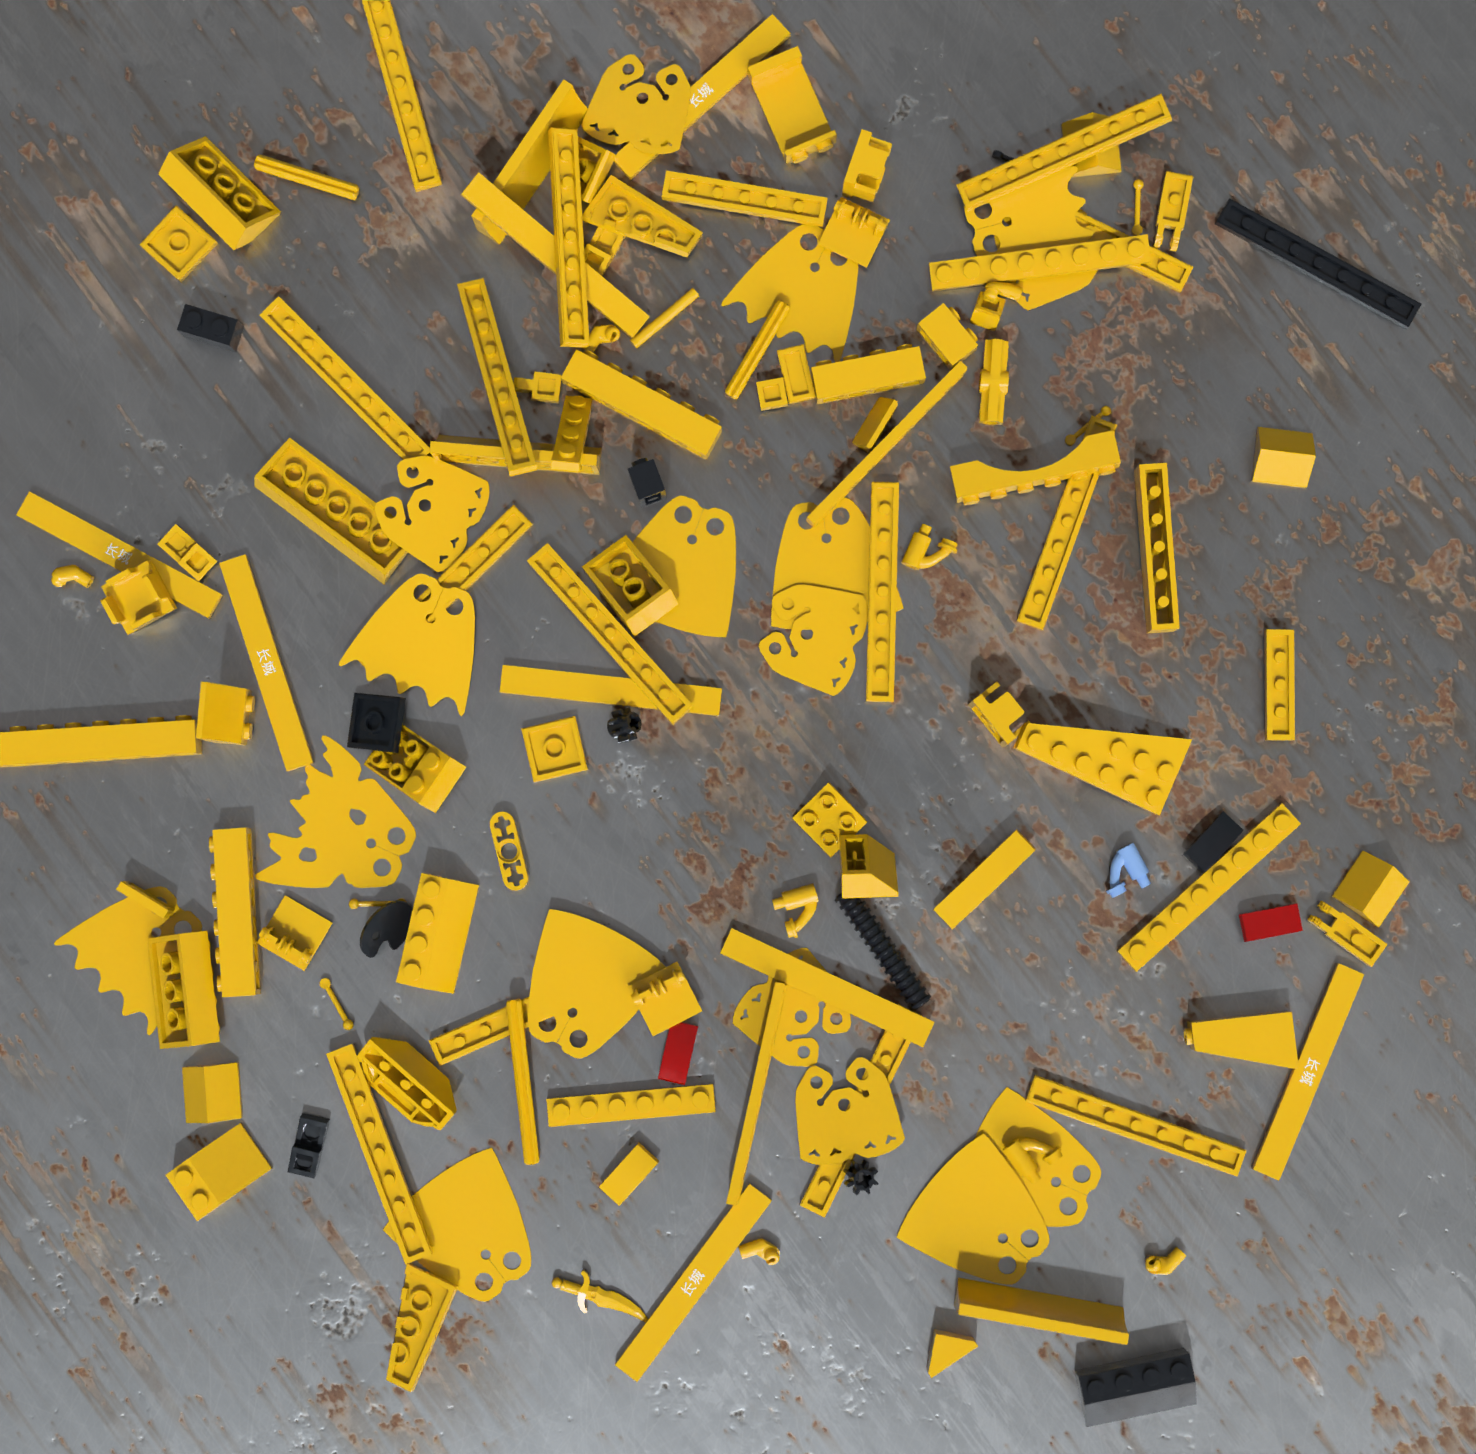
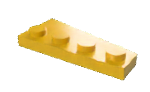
M610 175L582 214L584 222L684 257L690 255L703 234L702 231L613 175Z
M408 1263L405 1269V1283L401 1291V1306L396 1320L395 1328L397 1329L394 1343H392L386 1380L412 1392L417 1385L459 1286Z

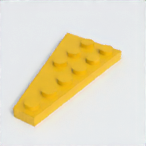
M1023 723L1013 749L1146 811L1160 815L1192 739Z

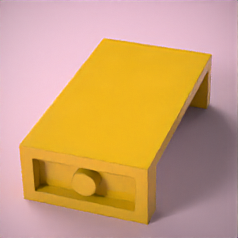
M798 46L747 67L749 81L786 164L792 161L794 164L802 162L808 158V154L815 151L823 153L833 147V144L836 143L837 134L835 130L831 131L802 65V54Z

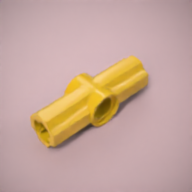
M991 339L984 342L983 369H981L979 377V393L981 394L979 423L985 425L1003 424L1005 395H1007L1009 371H1007L1009 341L1002 339Z

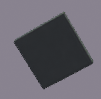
M354 693L347 747L398 753L406 698Z

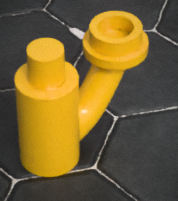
M922 524L919 532L913 533L901 563L915 570L929 568L939 563L950 553L956 554L958 544L949 539L942 538V541L937 545L941 549L930 556H925L932 540L928 537L932 527Z
M813 883L781 892L782 897L772 899L775 910L786 907L788 911L804 906L803 912L796 921L793 922V918H789V921L784 922L789 938H798L797 932L805 926L816 911L817 902L819 901Z
M1015 1139L1002 1149L1021 1177L1027 1176L1032 1184L1038 1182L1041 1177L1035 1170L1038 1165L1028 1153L1029 1150L1044 1154L1045 1156L1042 1159L1044 1162L1047 1161L1049 1165L1055 1163L1063 1156L1059 1146L1052 1148L1034 1139Z

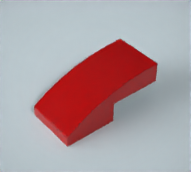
M1297 903L1239 914L1244 942L1303 931Z
M680 1022L669 1028L658 1079L685 1085L698 1026Z

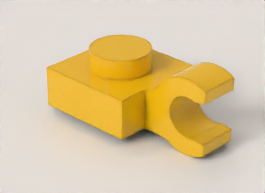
M534 371L533 379L514 377L513 384L516 392H532L531 401L559 404L562 375Z

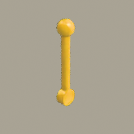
M1136 179L1133 182V187L1135 188V219L1131 233L1134 236L1141 235L1143 231L1140 226L1141 189L1144 183L1141 179Z
M1103 406L1100 413L1095 417L1101 419L1103 416L1110 415L1111 408ZM1088 423L1073 435H1067L1065 443L1068 446L1074 445L1076 439L1086 431Z
M353 898L349 901V907L351 909H357L358 907H382L393 901H358ZM399 898V899L397 900V901H404V902L407 903V901H406L404 898Z
M328 978L321 979L320 987L326 989L343 1020L344 1029L351 1030L354 1023L348 1019L331 989V980Z

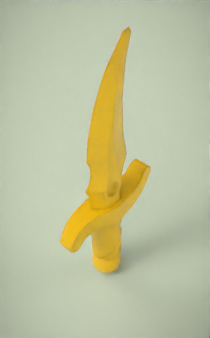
M586 1270L581 1271V1275L584 1278L582 1285L565 1279L562 1281L559 1277L552 1280L554 1288H560L562 1291L578 1296V1306L583 1313H587L588 1310L584 1300L589 1299L596 1303L598 1307L627 1313L645 1323L648 1320L636 1304L614 1291H605L600 1286H590V1276Z

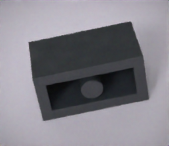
M185 304L177 330L186 338L236 352L244 326L238 319Z
M641 458L632 462V467L627 469L641 508L667 499L666 491L654 459L648 461L647 458Z

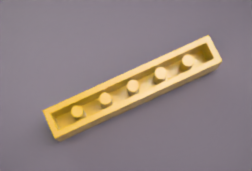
M585 349L584 352L575 350L561 376L563 384L589 398H593L598 403L707 460L722 433V426L718 425L719 420L708 414H705L703 417L695 413V408L684 401L678 404L670 399L671 395L660 388H657L656 391L648 388L646 381L635 375L630 378L622 374L623 369L611 362L605 365L598 361L599 357L589 350Z
M1167 463L1139 464L1134 470L1146 632H1174L1180 628Z
M251 828L212 830L213 836L209 837V849L211 853H214V864H211L210 873L211 879L215 880L216 891L212 893V904L214 908H217V919L214 920V934L219 936V947L215 949L216 963L220 964L221 975L217 976V989L219 992H222V997L261 994L257 944Z

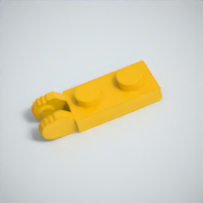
M1170 171L1165 172L1155 223L1157 228L1153 247L1160 248L1163 242L1164 228L1174 230L1169 244L1170 250L1177 251L1180 234L1184 229L1193 176Z
M1320 901L1317 905L1320 910L1335 918L1331 925L1328 926L1320 918L1310 915L1307 920L1325 932L1324 935L1369 967H1372L1388 944L1345 913L1338 912L1327 903Z

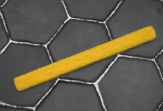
M509 999L506 1002L523 1157L526 1165H533L539 1163V1151L522 1002L520 999Z

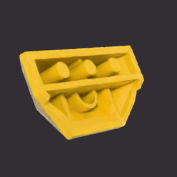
M372 1037L357 1055L359 1062H362L363 1071L370 1086L412 1123L442 1130L457 1112L449 1078L408 1042Z

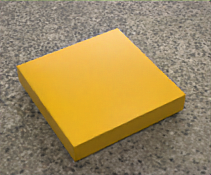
M176 205L139 245L182 283L218 242Z
M576 716L521 728L534 783L588 770Z

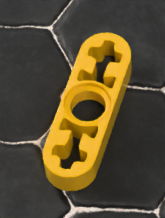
M498 812L490 820V829L503 882L510 890H521L527 886L529 874L516 821L511 814ZM503 816L504 820L510 821V825L506 826L508 835L514 833V839L498 841V836L504 837L502 830L495 827V824L499 822V817ZM507 843H512L517 848V855L513 859H506L502 855V847ZM520 860L521 866L515 867L518 874H523L524 879H521L519 881L520 885L516 886L514 882H509L508 877L513 875L511 867L505 869L504 864H512Z

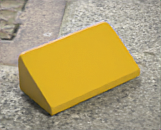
M879 397L852 443L867 453L871 452L897 409L898 401Z

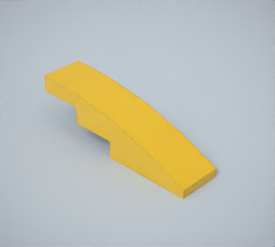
M1016 829L939 902L933 910L953 929L1010 876L1036 848Z

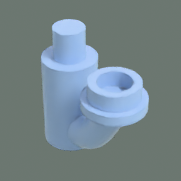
M1134 842L1116 851L1117 854L1111 862L1110 889L1106 890L1107 894L1114 898L1127 891L1125 882L1120 883L1119 881L1123 865L1132 881L1137 880L1141 889L1151 884L1146 875L1149 873V870Z

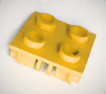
M840 197V200H837L834 212L818 245L867 268L890 219Z
M830 782L792 818L830 858L839 850V835H855L868 822Z
M285 895L268 925L260 931V938L257 944L305 971L333 922Z
M677 961L628 986L634 1004L638 1006L652 1036L702 1012Z

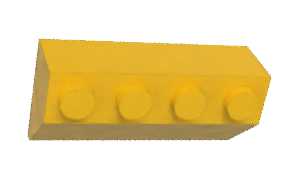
M206 136L169 151L158 173L233 250L251 243L281 213Z
M421 873L396 983L454 994L479 885Z
M208 931L147 938L160 1049L220 1042V1026L217 1020V999L214 993V972L211 966Z

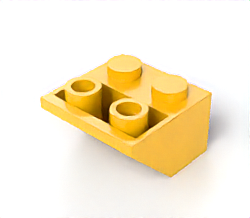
M868 834L839 835L842 898L898 897L895 853Z

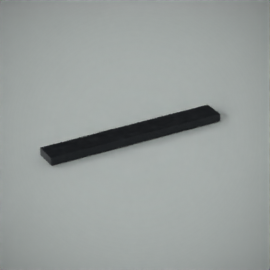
M1230 198L1215 225L1404 329L1409 328L1421 306V303Z

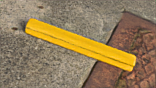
M258 154L254 161L256 170L351 200H356L359 194L358 185L261 154Z
M778 300L725 389V394L729 397L738 399L790 310L786 303Z

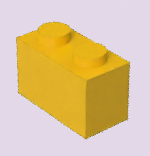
M943 303L917 324L916 330L951 371L960 360L963 362L976 351L978 339L970 328L965 329L959 322L961 318L955 309L951 306L947 308Z

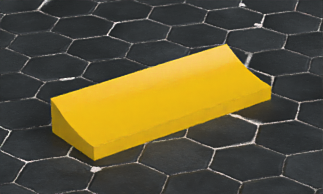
M563 79L493 183L494 186L523 210L550 171L548 130L551 127L578 130L588 108L578 97L572 84ZM475 209L471 217L476 229L500 245L507 234L478 209Z
M438 435L436 441H430V453L434 459L449 463L507 467L499 439ZM530 442L537 470L600 475L602 448L584 446L579 472L551 469V459L555 444Z
M290 437L254 476V484L259 491L383 585L386 584L408 554L406 550L391 541L383 533L375 514L376 502ZM384 511L387 518H394L388 511Z
M958 1277L954 1307L958 1315L1124 1345L1128 1344L1129 1333L1125 1324L1124 1307Z

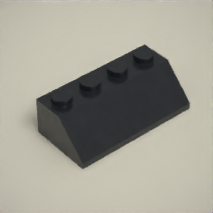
M1184 1347L1074 1370L1086 1427L1197 1404L1196 1381L1191 1358Z

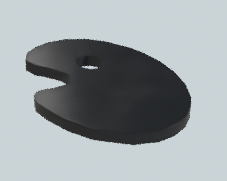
M393 901L375 911L361 932V951L367 957L373 958L376 956L381 944L386 940L392 950L397 949L406 939L413 910L412 907L404 901ZM378 931L377 938L372 939L373 934Z

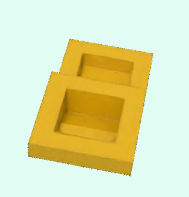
M598 227L590 243H587L584 249L585 262L603 276L626 236Z
M177 524L157 544L197 581H200L217 562L213 556Z
M638 1142L601 1183L599 1188L620 1206L658 1164L659 1160Z

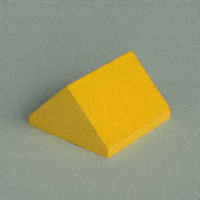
M1091 112L1061 123L1062 137L1109 116ZM1119 145L1074 164L1073 166H1076L1078 169L1072 177L1120 173Z
M578 136L581 200L590 204L602 188L616 154Z
M1257 427L1251 482L1306 488L1316 457L1313 433Z
M1362 850L1332 894V897L1379 928L1409 881L1393 865Z
M239 1062L182 1067L186 1123H213L243 1118Z

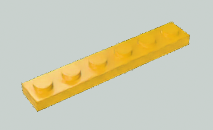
M667 170L662 191V200L819 227H823L828 200L827 197Z
M713 1083L546 1099L549 1127L716 1112Z

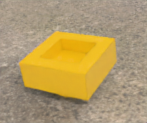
M783 377L756 382L761 411L788 406Z

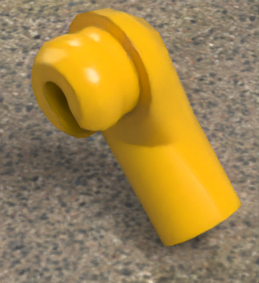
M991 281L985 285L983 296L990 301L997 300L998 295L1019 301L1023 288L1007 282Z
M609 324L596 326L589 334L590 345L587 348H581L594 353L599 344L617 341L620 337V330L616 326Z
M73 564L57 567L51 573V582L56 587H62L67 581L75 580L88 588L94 581V576Z
M763 1238L738 1246L742 1259L758 1255L766 1260V1263L769 1265H775L780 1259V1251L777 1246Z
M1175 1247L1167 1257L1153 1255L1147 1257L1145 1267L1152 1274L1168 1275L1175 1270L1186 1255L1178 1247Z

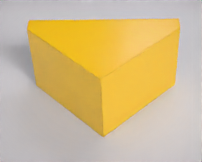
M934 1329L926 1367L930 1377L933 1378L977 1348L978 1345L972 1336Z

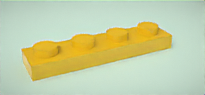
M579 395L565 396L551 459V469L579 472L592 412L593 398Z
M1266 629L1264 630L1265 740L1293 741L1295 740L1294 630Z

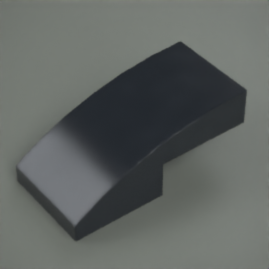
M1223 811L1195 839L1183 855L1202 873H1205L1238 838L1243 829Z
M302 1113L299 1119L296 1140L292 1146L287 1172L310 1178L316 1177L330 1119Z

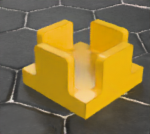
M861 130L844 179L842 196L850 199L856 196L874 202L885 172L887 157L891 153L892 143L872 137V132Z
M151 560L120 572L106 580V584L101 586L106 595L105 598L100 600L111 622L113 624L121 623L127 635L138 631L177 609Z
M997 681L970 702L968 706L1003 748L1018 737L1022 726L1012 732L1009 729V725L1022 716L1024 710L1009 692H1005L993 703H988L985 698L1001 686Z

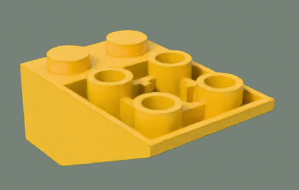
M403 724L399 752L372 751L363 764L434 813L437 812L466 769V766Z

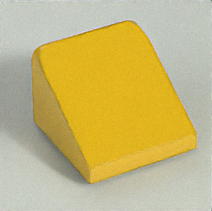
M980 291L970 323L995 331L1006 299L997 297V300L990 301L985 299L983 296L984 292Z

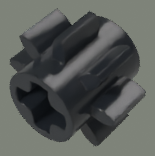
M630 708L612 711L613 718L609 719L607 723L609 734L613 738H618V743L637 739L636 732L641 730L642 725L639 715L631 712Z
M866 1159L862 1161V1164H857L852 1160V1166L849 1170H843L848 1175L844 1185L846 1187L853 1186V1193L855 1195H858L860 1190L870 1194V1188L873 1185H878L873 1176L877 1174L878 1170L875 1167L868 1169L869 1162ZM861 1172H863V1173H864V1175L862 1176L863 1181L859 1182V1181H858V1179H859V1175H858V1174L861 1173Z

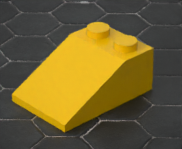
M627 535L620 538L582 566L591 581L634 637L679 605L670 587Z
M201 682L196 738L212 743L247 746V739H251L253 731L252 723H249L250 712H253L255 708V696L251 695L252 691L240 687Z
M239 1123L168 1172L165 1176L196 1221H198L272 1169V1166L243 1124Z

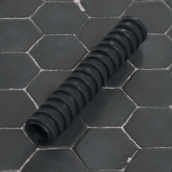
M842 893L836 896L834 901L840 903V910H845V917L849 916L851 919L849 923H854L856 926L854 930L861 933L859 937L865 939L864 944L866 946H870L871 949L869 951L870 953L874 952L876 955L874 957L875 960L879 959L881 962L879 966L886 969L884 973L890 975L889 980L891 982H895V989H900V996L904 995L906 998L904 1000L905 1003L911 1005L909 1009L917 1010L927 1003L931 995L926 994V988L920 986V979L916 980V973H911V966L906 965V959L900 957L901 952L895 950V943H890V936L886 937V930H881V923L875 921L876 916L870 914L871 909L865 907L866 902L861 901L860 898H842Z

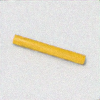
M691 288L635 335L630 342L637 349L697 299L699 294L694 288Z

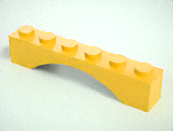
M1114 430L1086 436L1078 447L1066 457L1052 465L1036 470L1008 471L988 466L976 460L950 466V472L957 503L963 502L964 505H972L980 502L979 498L990 496L991 499H999L1007 496L1006 492L1017 490L1018 493L1033 491L1034 486L1045 484V487H1054L1060 485L1061 480L1072 478V481L1075 482L1089 478L1088 474L1099 472L1101 476L1116 472L1115 468L1120 467L1121 460Z

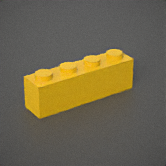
M905 344L896 347V351L886 353L885 349H879L870 352V356L859 358L855 354L843 357L841 362L832 363L831 360H823L815 363L816 366L811 367V377L817 405L924 384L926 376L920 346L913 347L912 344Z

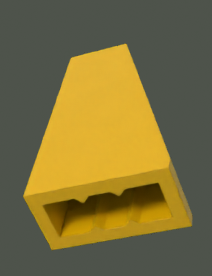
M1290 1011L1187 1021V1028H1184L1185 1044L1190 1045L1191 1050L1287 1068H1299L1293 1016Z

